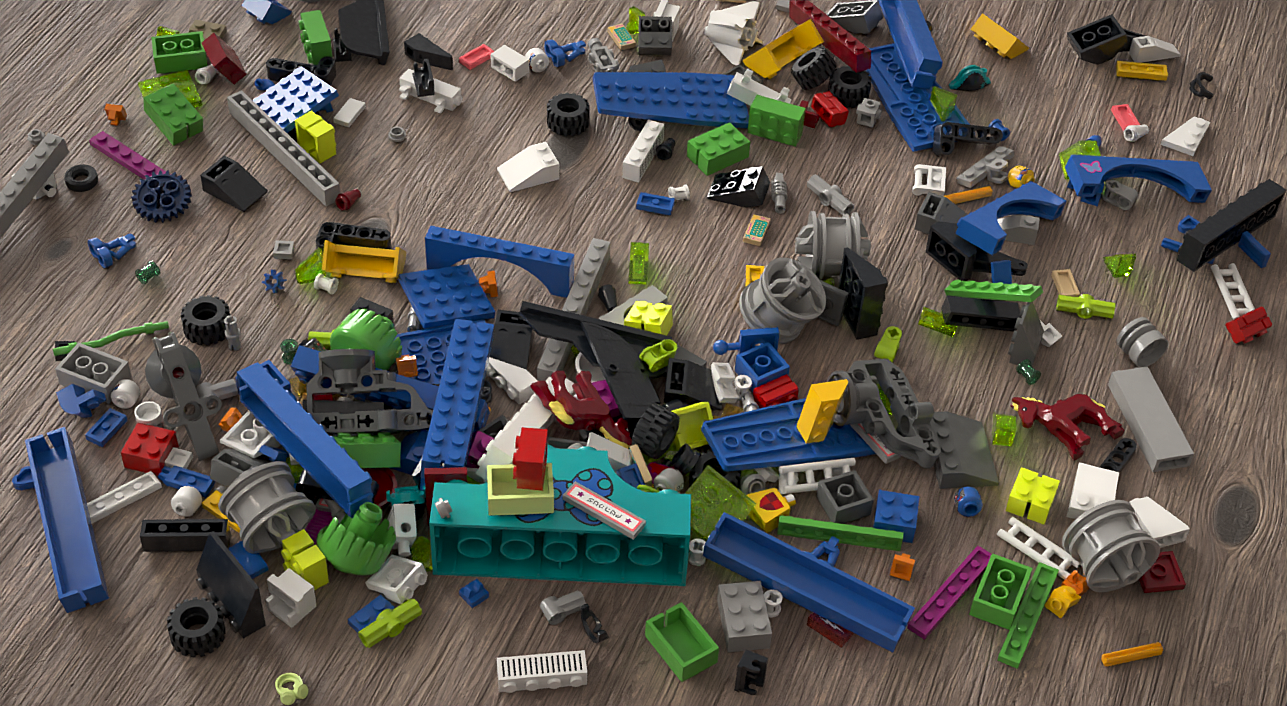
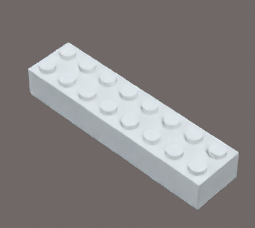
M549 376L546 383L550 392L554 395V388L551 383L553 379ZM566 378V389L572 395L574 391L572 385L574 383ZM536 394L531 396L529 401L522 406L512 420L508 421L503 431L500 430L495 439H492L486 447L487 453L486 455L483 454L477 465L480 467L476 472L484 480L487 481V465L513 464V454L518 450L515 449L516 436H520L522 427L547 429L555 420V415L543 406Z

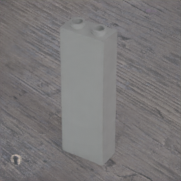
M1148 366L1112 372L1108 386L1152 472L1190 466L1194 452Z

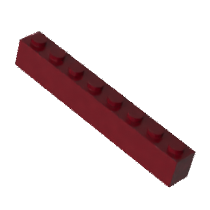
M789 0V18L798 25L811 19L824 41L821 44L846 65L850 66L856 73L871 69V50L809 0Z

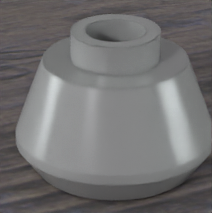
M759 474L743 476L739 484L743 497L745 498L747 494L765 490V480Z

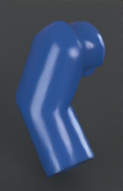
M258 78L254 82L259 90H267L275 85L269 79Z

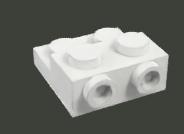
M391 555L384 562L381 569L374 573L365 583L368 589L383 593L386 600L402 604L406 599L412 598L414 590L419 585L425 584L428 575L422 563Z

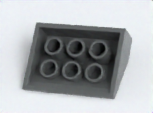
M947 411L934 412L929 424L941 449L940 455L934 464L939 489L998 486L999 481L983 423Z

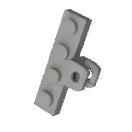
M999 146L956 177L957 183L971 188L986 176L990 182L1003 183L1008 179V173L1002 170L1008 167L1007 161L1014 157V150Z

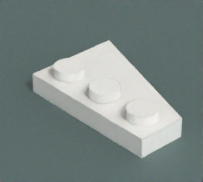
M1192 117L1162 139L1161 145L1194 156L1210 122L1202 118Z

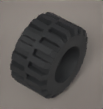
M816 47L804 53L791 68V74L802 89L809 90L824 83L833 74L837 65L825 47Z
M841 66V68H836L830 76L828 91L844 107H858V104H862L864 98L869 99L872 82L871 76H869L868 72L861 71L856 73L850 66Z
M560 93L548 101L547 124L553 133L575 136V134L579 135L581 132H585L586 128L589 127L590 105L583 96L576 95L575 93Z
M207 295V297L199 296V298H193L191 302L185 304L186 306L182 308L181 320L184 334L188 340L190 339V342H197V345L205 344V346L225 340L226 327L224 319L230 316L228 304H225L223 299L219 300V297H212V295Z
M653 404L638 421L633 433L632 445H638L640 452L654 460L659 459L665 454L675 439L679 428V416L658 404Z
M712 450L707 451L706 454L703 452L690 470V490L693 491L695 497L698 496V500L701 502L704 500L706 504L714 503L719 505L720 502L725 504L727 500H733L734 496L738 494L741 470L724 471ZM710 476H717L720 479L710 478Z
M193 597V600L188 601V599L183 600L184 603L175 605L176 609H172L170 616L167 618V628L171 644L177 652H181L184 656L190 654L191 657H196V655L202 657L205 656V653L211 654L214 652V648L218 649L221 646L220 642L224 641L226 630L220 607L215 605V602L212 600L207 601V598L202 597L200 600L197 597ZM196 624L205 625L198 630H188V628Z

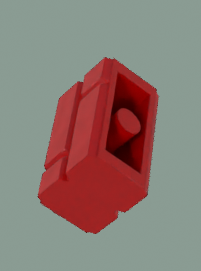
M830 91L814 95L811 108L829 127L846 123L849 111Z
M1261 306L1226 323L1225 326L1228 332L1231 333L1234 343L1242 341L1245 344L1254 340L1253 335L1255 334L1259 337L1268 333L1266 329L1272 326V322L1267 317L1264 307Z
M787 374L753 389L754 401L758 404L759 409L798 400L799 389Z

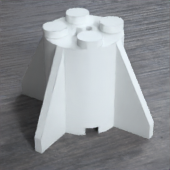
M752 1L723 10H713L710 13V20L704 33L733 65L741 63L744 51L749 50V46L752 47L754 43L762 45L764 41L757 38L758 29L755 28V24H757L755 19L761 4L759 2Z

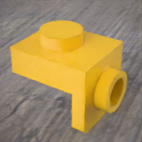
M1063 585L1053 590L1045 607L1059 618H1062L1068 608L1078 604L1081 597L1076 594L1072 587Z

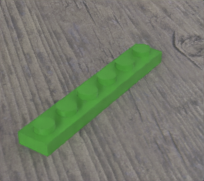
M954 280L944 289L946 296L1033 302L1043 293L1041 286H1033L1032 284H1003L1002 282L989 283L988 281Z
M780 516L777 535L829 541L834 536L839 539V543L900 551L903 541V532L795 518L792 516Z
M1039 562L997 661L1018 669L1059 572L1058 569Z

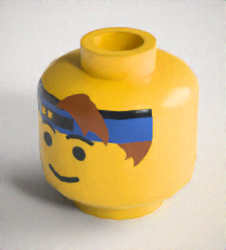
M1020 165L1015 166L1008 173L1009 184L1012 187L1019 188L1030 181L1035 182L1034 172Z

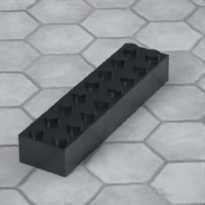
M1271 179L1259 183L1256 188L1250 189L1247 194L1240 196L1235 202H1230L1227 207L1218 210L1215 215L1209 216L1203 223H1198L1194 229L1188 230L1183 236V244L1178 249L1177 261L1195 272L1238 243L1243 232L1248 231L1251 234L1276 217L1287 189Z

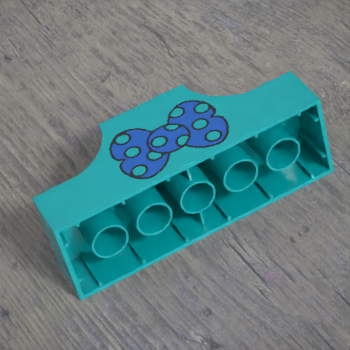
M548 445L547 463H552L554 513L489 516L488 483L468 484L463 480L434 483L429 522L433 575L686 586L690 544L691 494H680L670 489L662 490L659 493L644 492L623 481L615 473L608 459V451L596 450L589 446H583L578 449H558ZM576 481L644 519L646 526L633 540L564 501L563 494ZM441 497L443 501L448 500L452 508V512L449 513L450 518L445 517L442 519L435 506V503Z

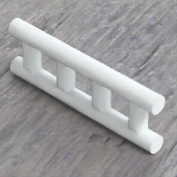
M1231 263L1228 266L1229 269H1219L1218 265L1214 264L1211 266V270L1233 320L1254 310L1255 308L1236 265ZM1223 276H1232L1235 282H1225ZM1228 289H1238L1240 295H1230ZM1244 302L1246 308L1237 309L1234 303Z
M855 458L780 466L779 473L787 474L789 485L783 486V493L815 491L818 488V482H815L813 470L823 469L825 479L833 477L831 468L842 467V473L850 472V466H854L856 463ZM805 471L807 483L797 485L795 473Z
M1014 517L1009 520V524L1013 527L1008 532L1000 529L997 533V536L1038 563L1040 562L1058 569V576L1064 580L1070 575L1066 570L1071 565L1077 569L1081 565L1065 550ZM1019 531L1030 537L1025 543L1015 538ZM1037 542L1047 548L1042 555L1032 549ZM1054 553L1064 559L1059 566L1049 560Z

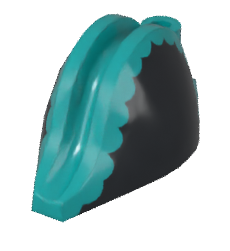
M968 65L959 72L957 77L948 86L953 90L976 91L991 84V81L986 77V68H980L978 65Z

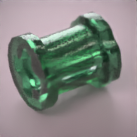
M153 261L147 262L145 267L135 271L137 279L142 284H147L149 279L161 273L159 267Z
M285 339L280 345L283 351L282 360L286 364H292L298 349V343L294 339Z
M1028 359L1022 361L1016 367L1017 373L1024 376L1028 385L1036 383L1041 377V372L1035 370Z

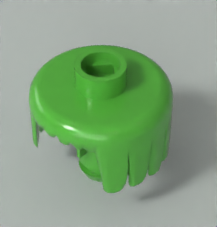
M367 309L354 310L332 332L330 337L331 350L375 351V368L388 371L396 362V358H400L402 354L400 337L395 339L397 332L394 329V324L390 319L381 315H376L372 318L375 315L373 311L367 312Z
M365 502L360 505V510H357L353 518L345 514L339 523L338 519L334 517L330 525L324 527L318 533V548L326 559L341 572L364 576L378 572L395 544L396 534H394L393 526L389 528V521L387 519H384L380 524L382 510L371 502Z

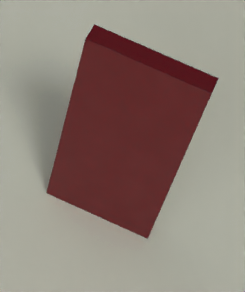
M467 467L424 468L428 526H430L434 483H447L451 480H463L468 483Z

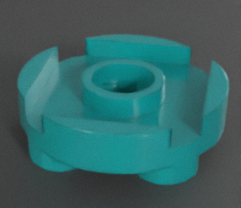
M418 486L395 488V493L390 494V490L386 491V499L388 502H391V506L393 504H404V502L412 501L413 504L424 503L426 498L425 486H423V490H418Z

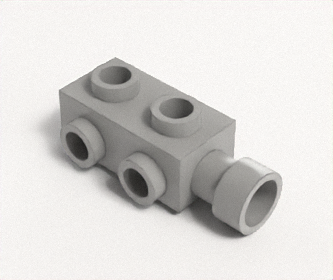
M592 38L588 42V47L591 50L589 61L593 63L595 72H617L619 62L617 59H613L612 49L608 50L607 46H603L599 38Z

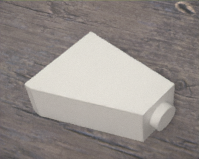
M1144 497L1140 499L1135 498L1129 502L1134 508L1138 523L1143 531H1146L1151 538L1155 539L1160 548L1186 540L1190 528L1149 497Z

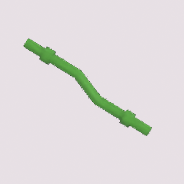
M168 321L154 324L152 322L144 323V326L119 330L102 339L81 344L92 348L103 347L122 337L142 333L147 335L154 333V331L168 329L169 324ZM68 343V346L53 348L54 356L69 353L77 343Z

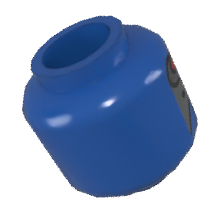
M963 487L955 493L954 502L961 515L971 517L982 510L983 502L977 489Z

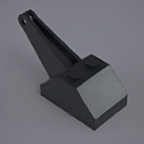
M1113 14L1067 32V39L1080 59L1096 65L1112 60L1118 52L1130 51L1133 38L1146 36L1123 29Z
M938 221L930 226L925 252L961 281L971 279L972 271L991 273V262L1003 260L1011 261V275L1023 276L1026 274L1028 264L1025 261L1013 258L999 251L993 255L958 236L956 234L957 223Z

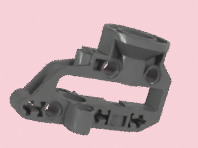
M169 332L168 336L162 338H152L155 350L147 359L145 367L146 381L153 391L160 396L174 399L176 407L166 410L163 414L164 423L172 428L181 425L185 426L199 461L219 454L206 416L218 412L221 409L222 402L215 395H206L199 398L196 386L199 384L202 371L198 357L188 347L179 345L174 332ZM181 367L184 371L183 376L175 378L172 373L174 368ZM210 398H214L217 401V406L210 410L207 408L206 403ZM187 404H193L194 412L190 415L184 413V406ZM172 412L178 415L177 422L173 424L167 421L168 414Z
M336 349L319 352V372L307 383V413L313 416L318 425L321 424L324 427L326 433L358 434L360 432H389L390 434H397L406 431L429 430L430 425L427 421H420L421 425H419L418 415L421 414L420 417L422 419H427L428 415L431 414L432 416L433 410L428 409L412 386L396 382V372L376 370L375 351L366 349ZM366 377H372L373 383L369 387L363 386V380ZM329 378L332 380V385L325 389L322 383L325 379ZM403 391L409 392L411 395V409L356 411L351 414L339 412L315 413L316 395ZM408 415H413L415 418L414 423L410 426L405 425V418ZM368 417H370L374 423H371L370 427H368L366 424L360 423V421H367ZM329 419L331 422H337V425H329L328 429L324 426V423Z
M888 359L855 361L847 372L835 371L830 374L827 382L848 380V385L833 422L834 424L846 426L862 423L866 434L871 436L877 435L885 447L892 453L916 461L924 468L933 467L941 452L939 443L929 424L934 415L933 405L931 402H918L908 379L899 367ZM870 376L877 378L884 395L887 396L891 404L890 408L898 422L896 430L882 403L878 387L872 382Z

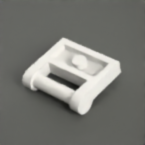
M916 165L914 167L915 185L912 190L913 194L919 196L932 192L944 196L946 167ZM923 174H927V185H922Z

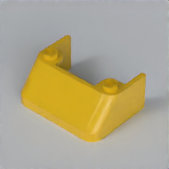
M809 19L742 61L746 67L761 77L771 79L777 75V71L781 70V67L824 41L812 20Z
M325 240L322 270L331 273L330 277L341 278L342 275L382 278L386 279L385 282L397 283L399 274L403 273L407 252L400 247H396L395 250L337 245Z

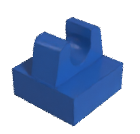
M475 579L459 590V595L471 608L489 598V592L478 579Z

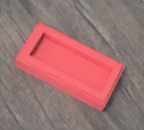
M482 44L459 57V63L471 70L491 59V53L494 51L485 44Z
M1128 104L1112 106L1111 111L1123 132L1129 125H1140Z

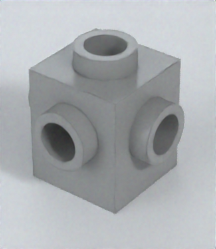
M864 98L862 104H858L856 114H858L857 123L873 127L876 119L879 120L881 117V102Z

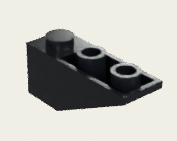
M420 33L404 41L405 55L413 61L423 64L424 59H429L430 66L453 70L452 55Z

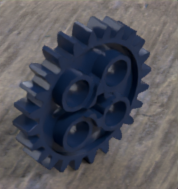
M160 170L158 175L152 172L151 177L145 175L146 180L139 179L140 184H135L136 190H132V203L137 214L140 213L141 218L146 217L147 221L153 218L155 223L158 219H161L162 223H164L165 218H168L169 221L172 220V216L178 218L177 213L184 214L183 208L188 209L187 203H191L190 197H192L187 180H183L182 175L177 177L176 172L170 175L169 170L165 174Z

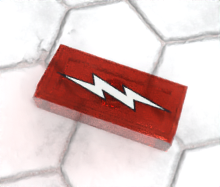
M816 613L810 614L807 619V626L841 648L854 635L853 632Z

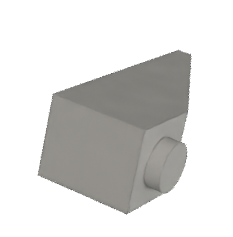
M1017 215L997 219L1000 227L1007 234L1006 241L1029 245L1035 244L1039 227L1038 217Z

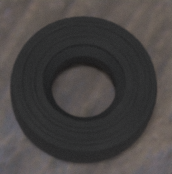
M86 164L75 165L69 168L64 176L66 186L75 192L91 190L98 183V175L95 168ZM78 176H88V178L83 181L74 180Z

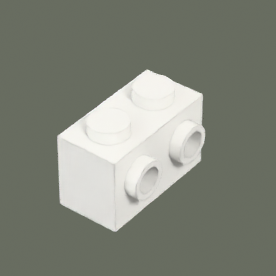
M503 45L491 53V67L516 82L529 73V59Z

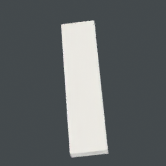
M150 471L87 503L91 523L162 488L160 481Z

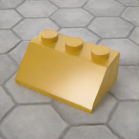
M983 13L971 28L975 32L973 36L980 41L986 40L985 44L992 50L994 47L997 48V53L1003 58L1008 56L1012 59L1029 49L1018 38Z
M847 379L811 384L796 426L806 444L824 441L848 385Z

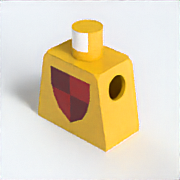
M776 488L747 494L744 499V509L747 514L767 533L777 528L779 517L789 516L790 507L796 504L792 494L782 497Z

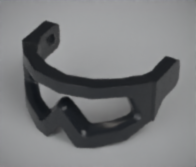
M1200 72L1190 82L1189 89L1194 95L1211 99L1213 93L1205 89L1201 80L1205 79L1211 82L1213 76L1206 72ZM1196 82L1201 88L1200 92L1195 89Z
M588 603L581 606V621L587 636L594 643L608 639L609 636L606 631L600 630L602 625L593 611L589 609ZM590 616L593 617L597 624L594 629L597 638L592 634L586 621Z

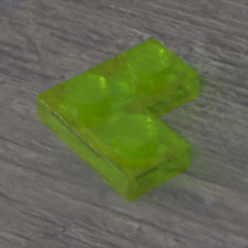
M923 307L918 325L954 337L957 326L945 325L942 310L939 313Z

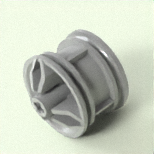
M810 211L808 224L802 227L798 237L795 239V254H806V257L798 256V261L807 266L819 280H822L823 276H840L844 248L848 247L867 261L868 256H870L871 242L870 239H860V237H868V234L857 212H853L851 218H849L848 214H843L842 217H825L824 213H819L817 218L816 212Z
M776 258L765 267L759 279L743 289L739 303L741 313L751 329L778 327L780 332L778 344H786L798 337L806 323L821 315L826 306V295L820 280L807 266L791 258Z
M270 462L244 471L231 483L219 500V510L227 516L229 521L237 523L241 529L239 535L243 541V546L249 553L256 554L281 548L282 540L305 529L316 512L314 503L304 493L297 492L293 487L294 477L291 474L290 467L285 462Z
M1124 500L1108 501L1087 510L1068 527L1062 539L1063 548L1074 560L1081 564L1087 584L1095 592H1110L1136 582L1153 566L1160 553V546L1157 541L1151 538L1146 531H1143L1138 523L1134 508L1129 502Z

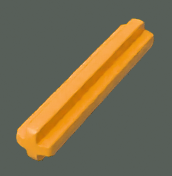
M990 186L945 195L944 197L954 204L990 197L993 190Z
M1156 642L1102 655L1101 661L1104 666L1108 667L1161 655L1163 647L1161 643Z

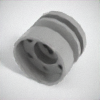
M1140 317L1128 323L1116 339L1117 345L1124 353L1129 355V358L1139 368L1150 366L1158 361L1169 345V341L1161 332L1156 330V327L1146 317Z

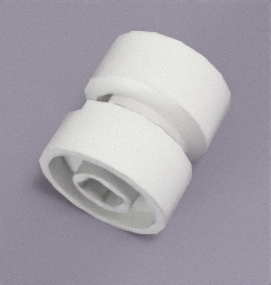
M148 401L136 407L134 411L136 423L165 429L161 408L157 403Z

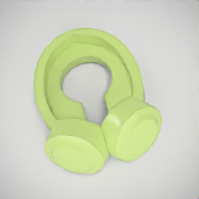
M295 673L282 674L275 682L276 691L280 695L281 702L285 705H292L296 699H304L308 695L307 685L303 684L300 676ZM287 682L295 683L293 685L294 690L283 688V685Z

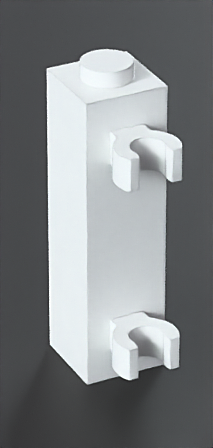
M408 69L400 77L399 91L402 92L400 98L404 100L408 99L409 95L417 97L412 76L414 71ZM434 79L435 95L417 97L437 105L434 111L442 113L444 108L453 111L462 102L461 88Z
M749 69L745 71L744 75L737 72L727 91L728 95L750 106L756 95L789 104L791 102V99L788 98L790 89L783 87L781 92L778 93L752 80L751 75L753 71Z

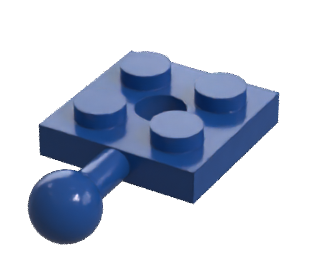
M779 328L740 330L739 342L726 343L724 340H718L714 343L713 350L718 355H724L727 351L738 350V354L757 347L755 346L756 344L762 345L769 342L777 351L780 334Z

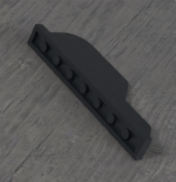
M356 0V2L338 10L342 46L351 53L377 58L380 65H385L390 51L384 0Z
M522 301L518 320L526 321L539 336L572 343L592 366L597 367L600 366L584 333L581 322L593 323L613 331L626 340L638 355L649 346H653L666 339L672 340L670 336ZM642 361L646 370L642 373H647L650 379L659 378L666 372L667 366L652 372L649 369L650 366L645 361Z

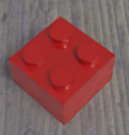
M137 423L121 451L124 468L144 473L152 471L154 475L158 476L165 466L164 462L173 447H179L176 431Z
M522 427L520 436H516L515 449L518 450L513 454V479L517 480V489L543 491L548 458V429Z

